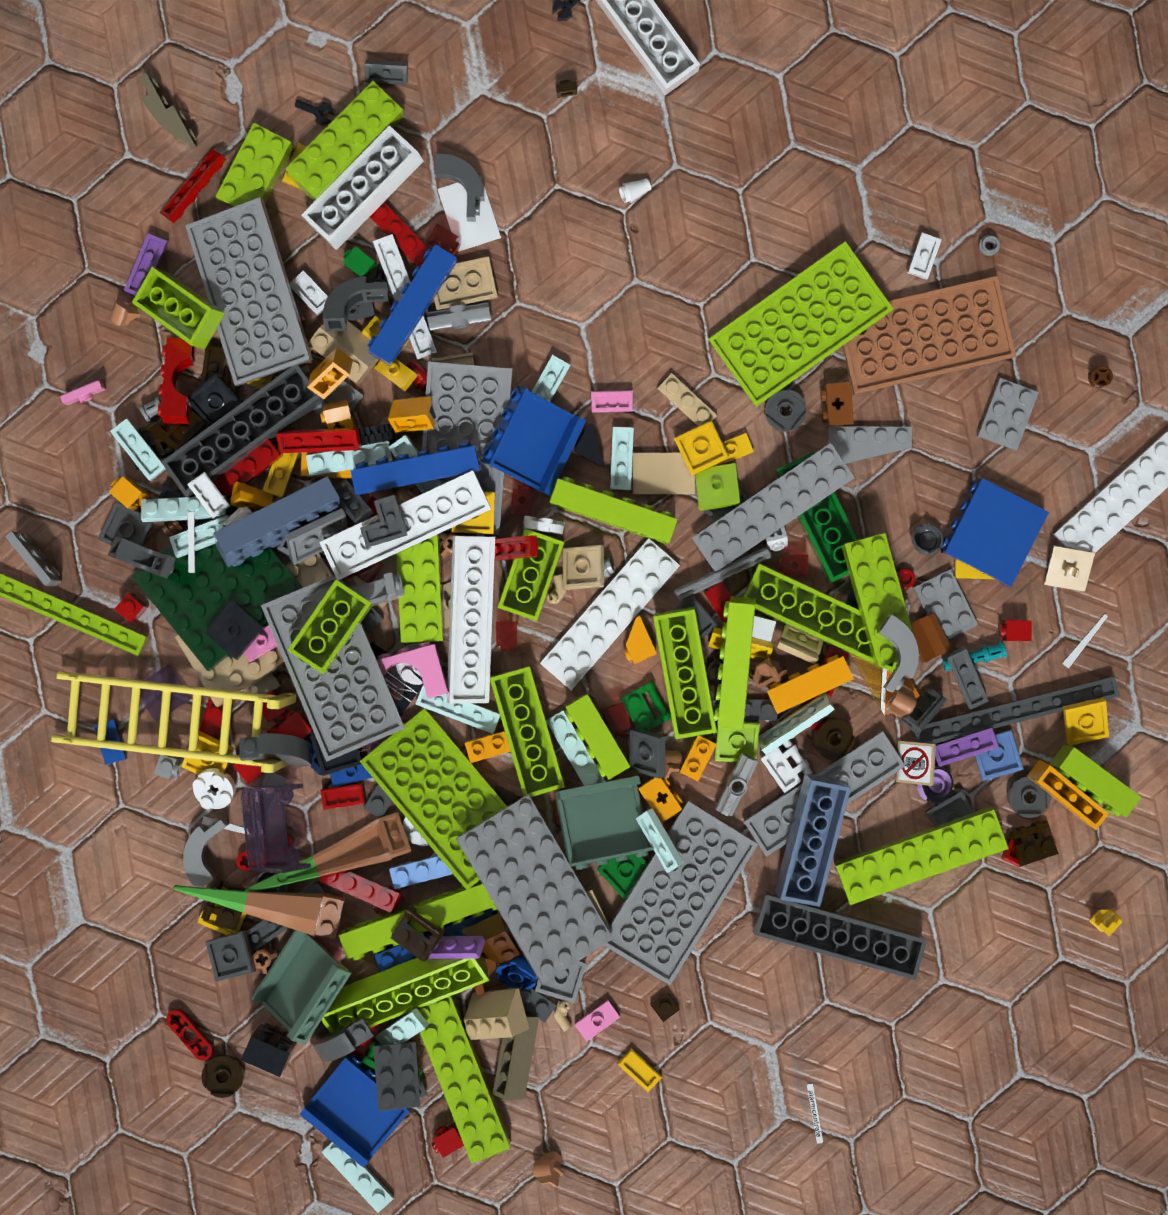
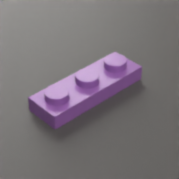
M147 233L125 286V292L136 296L151 267H159L169 243L168 241Z
M993 728L937 745L935 757L940 767L1000 747Z
M442 936L428 959L480 958L485 939L483 936Z

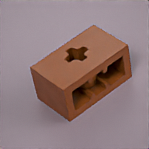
M851 382L825 384L824 389H821L820 395L821 402L825 401V410H822V421L826 422V427L853 425ZM835 400L841 404L838 410H836L835 406H832Z

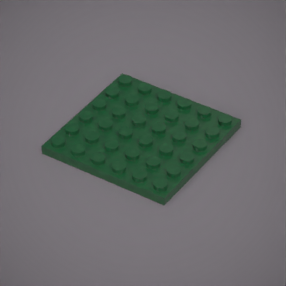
M228 497L227 502L230 505L231 499ZM230 505L227 508V515L230 517L238 507ZM218 518L199 519L196 523H194V527L200 526L202 524H205ZM170 543L160 552L176 558L174 570L167 579L139 569L131 576L207 671H211L230 655L207 636L205 632L231 601L235 602L264 627L268 621L261 605L303 588L270 547L264 549L258 556H250L244 559V562L238 566L232 565L227 567L216 547V543L195 551V573H188V554L179 558L175 557Z

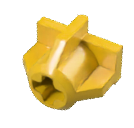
M1112 909L1098 910L1089 920L1100 932H1104L1107 936H1110L1123 922L1122 918Z

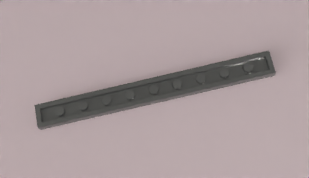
M1115 676L930 722L919 735L915 733L914 735L916 742L935 744L990 728L994 729L1063 711V706L1102 697L1108 700L1120 697Z

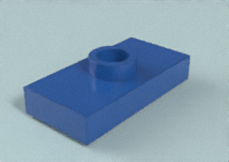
M116 720L107 721L106 740L122 742ZM98 724L94 725L96 735L98 733ZM101 748L105 765L127 759L125 750Z
M362 764L330 774L333 787L373 778Z

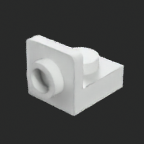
M784 526L765 538L769 551H779L788 546V537Z

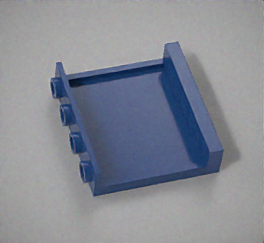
M517 386L511 393V400L507 408L501 414V421L492 433V440L489 446L485 448L481 462L551 496L557 479H559L586 420L530 392L526 387Z
M981 478L972 483L969 489L971 495L968 500L965 499L960 507L962 512L959 518H955L950 527L952 532L949 537L946 536L943 540V550L941 553L947 554L1000 581L1006 587H1011L1049 512Z
M349 1053L299 1115L364 1168L405 1116L410 1113L412 1108L378 1111L375 1069L368 1068L358 1055Z

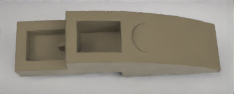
M147 73L140 75L139 78L148 93L147 96L142 98V101L149 112L175 139L192 149L196 148L194 140L197 138L192 129H187L184 122L187 119L182 110L177 111L174 106L170 107L164 95L160 97L157 91L160 87L154 77L150 78Z

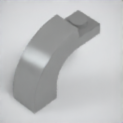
M392 572L384 574L380 580L350 587L351 590L371 602L372 606L387 603L404 596L400 574L392 575Z
M888 615L877 633L890 641L897 651V665L883 686L889 692H894V690L898 691L905 681L902 679L903 676L908 679L913 678L918 666L919 651L916 639L908 626L895 616Z
M217 818L207 825L208 830L203 824L200 825L187 840L184 848L183 864L185 873L193 887L203 888L217 876L206 860L205 850L210 839L229 825L225 818L220 821Z

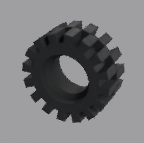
M391 424L374 425L358 429L361 446L389 441V443L396 441Z

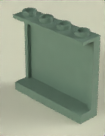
M639 776L555 792L570 867L576 866V870L589 868L588 863L596 862V866L609 863L608 859L616 858V862L628 860V855L635 854L636 858L648 856V851L654 850V847L649 846V841L636 820L637 817L643 814L637 787L640 784Z
M295 930L256 989L251 1000L262 1003L289 1031L287 1036L291 1041L306 1044L346 983L351 972L312 935Z

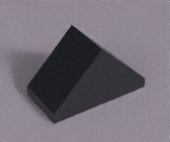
M590 424L574 452L600 467L604 466L594 426Z

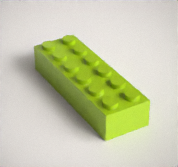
M372 81L285 168L287 176L315 202L388 126L394 128L404 118L403 109Z
M564 476L562 480L557 479L550 505L666 545L670 543L678 520L673 518L674 514L667 511H662L660 514L654 511V507L642 504L641 507L634 505L635 501L626 497L619 500L614 498V493L605 490L602 493L594 491L595 487L583 483L581 487L575 484V480Z
M886 533L841 545L875 667L895 663L898 659L894 645L877 633L888 615H893L901 620L913 633Z
M436 534L396 553L397 574L401 576L404 596L399 598L401 643L443 641L445 638L439 534Z
M731 596L730 601H726L724 607V617H728V620L724 622L722 629V638H726L725 643L722 642L720 659H724V663H720L718 679L722 680V684L718 683L716 700H720V704H716L714 721H718L719 728L743 730L756 598Z
M695 606L654 613L653 618L675 739L717 733Z
M527 666L490 677L523 796L528 794L530 797L564 788L565 784L531 667Z

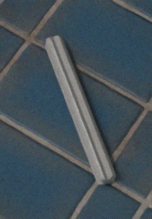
M766 547L724 566L717 572L713 571L675 589V595L681 601L770 559L771 554Z

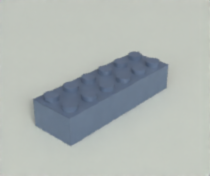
M325 477L214 532L216 547L227 567L232 565L238 566L244 562V559L250 556H258L264 549L270 546H278L282 543V540L286 539L285 535L292 530L299 529L311 521L318 520L330 512L339 510V496L329 478Z
M805 773L775 892L780 900L820 907L851 787L845 781Z

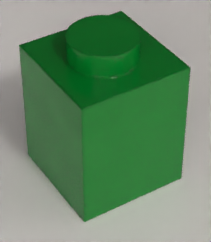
M356 246L353 250L351 248L347 250L343 256V264L358 277L366 276L367 278L377 266L375 261Z

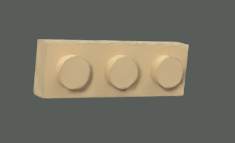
M672 373L657 388L697 427L711 420L713 421L717 416Z

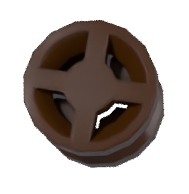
M1099 366L1091 370L1088 376V381L1094 388H1103L1109 385L1113 379L1111 369L1106 366Z
M180 520L171 521L168 524L164 523L161 526L168 538L186 531Z

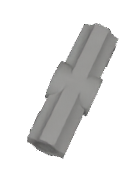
M488 303L470 306L463 304L451 306L446 310L428 312L427 319L430 331L446 328L461 329L469 327L470 324L491 321Z
M741 753L732 774L727 777L726 786L715 807L721 814L726 816L733 815L742 795L747 791V784L759 762L756 758L746 753ZM736 781L742 782V784H741L740 787H738V788H733V787H732V784H733L734 782H736Z

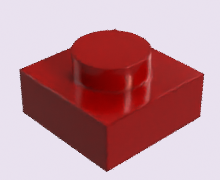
M1009 839L1006 841L1009 849L1003 851L1001 859L1020 867L1013 849L1014 846L1020 844Z

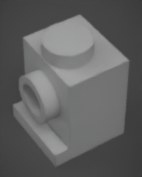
M160 755L154 774L167 779H178L184 758Z

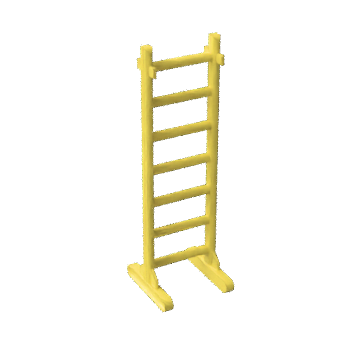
M57 671L56 679L71 680L67 735L52 734L51 742L261 766V772L274 773L289 765L287 762L275 759L241 761L239 755L227 753L232 699L255 701L251 737H259L263 702L267 703V708L280 709L296 703L295 693H283L276 696ZM80 681L102 684L97 739L75 737ZM110 685L132 687L127 742L106 740ZM141 688L163 691L158 746L136 744ZM171 692L193 694L188 750L166 747ZM202 695L224 698L219 753L197 751Z

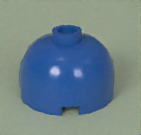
M519 950V956L513 957L509 961L498 963L496 972H498L497 978L503 984L510 988H516V985L522 986V990L532 989L535 986L537 976L522 950Z

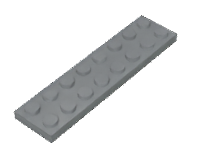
M830 443L692 539L713 570L717 572L855 477L832 443Z
M881 731L815 775L845 781L851 787L848 804L904 768L905 764L884 732ZM802 783L743 821L766 857L787 844Z

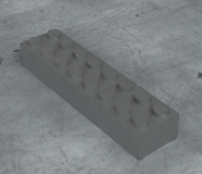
M291 366L161 462L186 497L196 496L187 484L205 472L211 481L214 482L266 440L275 438L278 431L286 430L325 401V399L307 388L309 377L301 366Z
M763 891L752 930L754 935L913 980L917 978L927 939L922 935L818 906L780 900L778 895Z

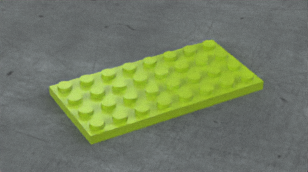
M845 241L708 340L755 407H758L894 309Z
M424 708L404 725L405 729L392 734L364 757L360 763L464 888L469 890L480 879L456 838L503 810L507 805Z

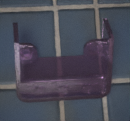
M303 783L256 786L242 790L241 801L247 861L252 871L286 873L311 868L310 863H299L300 854L294 846H288L284 805L290 804L293 799L294 793L292 789L303 788Z

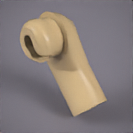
M563 574L553 576L555 588L547 595V601L551 604L561 602L567 593V590L563 589Z
M560 1000L556 1004L554 1018L564 1032L572 1027L566 1017L571 1006L568 1001Z

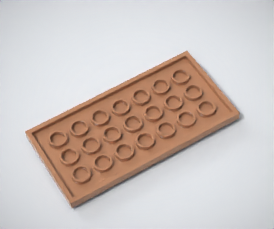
M998 276L888 301L894 309L892 312L842 346L854 395L1016 357Z

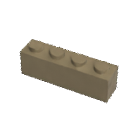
M525 1012L529 1029L514 1037L502 1038L493 1095L504 1100L525 1099L539 1022L538 1016Z

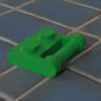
M654 681L620 698L635 727L644 731H649L671 719V713L667 712L654 688L656 687ZM645 692H648L660 714V717L657 719L654 718L642 696Z

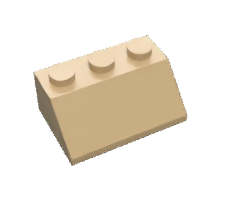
M348 320L347 331L326 332L323 324L308 342V345L324 358L338 348L353 359L351 372L348 377L358 384H361L379 361V359L369 354L368 349L370 347L367 345L370 339L363 335L362 331Z
M519 988L489 990L479 995L476 992L472 994L464 1017L469 1040L514 1037L529 1029Z

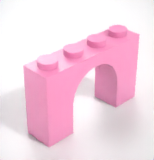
M430 642L419 644V648L415 650H410V647L398 650L399 654L390 656V653L378 656L377 662L383 677L392 666L407 663L419 671L427 698L449 693L436 644L431 645Z

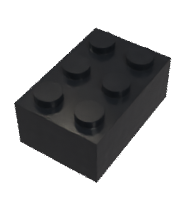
M268 1023L260 1024L252 1034L241 1061L280 1077L287 1067L298 1042L290 1040L287 1036L289 1032H279L275 1026Z

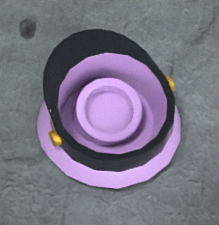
M935 766L934 786L917 784L920 797L930 803L946 801L954 789L951 774L941 766Z

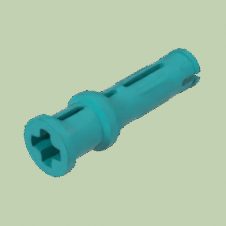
M1003 640L989 646L982 645L979 650L968 652L973 664L982 661L990 663V660L1000 657L1007 658V651ZM942 659L945 671L952 670L948 660Z

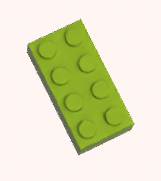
M253 123L215 196L216 199L230 208L259 197L263 198L264 203H266L294 149L292 143Z
M151 267L132 301L134 305L191 346L202 349L206 348L225 315V312L167 271Z
M524 529L522 536L537 535L538 557L514 559L498 608L538 621L564 542Z
M335 580L288 648V651L325 675L373 604L338 580Z
M588 693L567 704V710L564 713L570 723L575 722L578 728L575 729V732L580 740L587 742L586 750L591 759L596 757L599 762L596 766L601 776H607L608 779H611L630 768V764Z
M1063 745L1049 764L1066 779H1070V782L1084 793L1086 791V795L1095 803L1103 804L1102 808L1106 812L1116 817L1121 815L1127 818L1142 798L1075 747Z

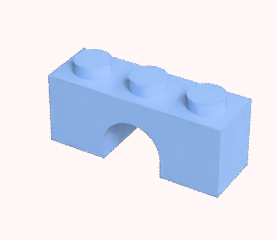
M437 854L418 861H408L392 865L389 868L394 889L453 874Z

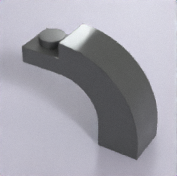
M435 153V178L453 180L464 187L467 192V221L476 222V216H480V203H476V201L485 202L483 185L478 173L468 162L457 156Z
M366 276L350 279L337 286L327 297L323 308V322L326 332L347 331L348 314L359 304L388 302L387 282L367 283Z
M116 536L107 555L166 579L173 572L176 559Z
M259 734V737L240 738L239 758L241 761L259 759L282 760L287 762L290 767L312 766V746L308 741L296 736Z
M362 1016L336 1032L330 1033L327 1028L310 1038V1043L320 1059L328 1062L353 1052L356 1046L373 1037L374 1033Z

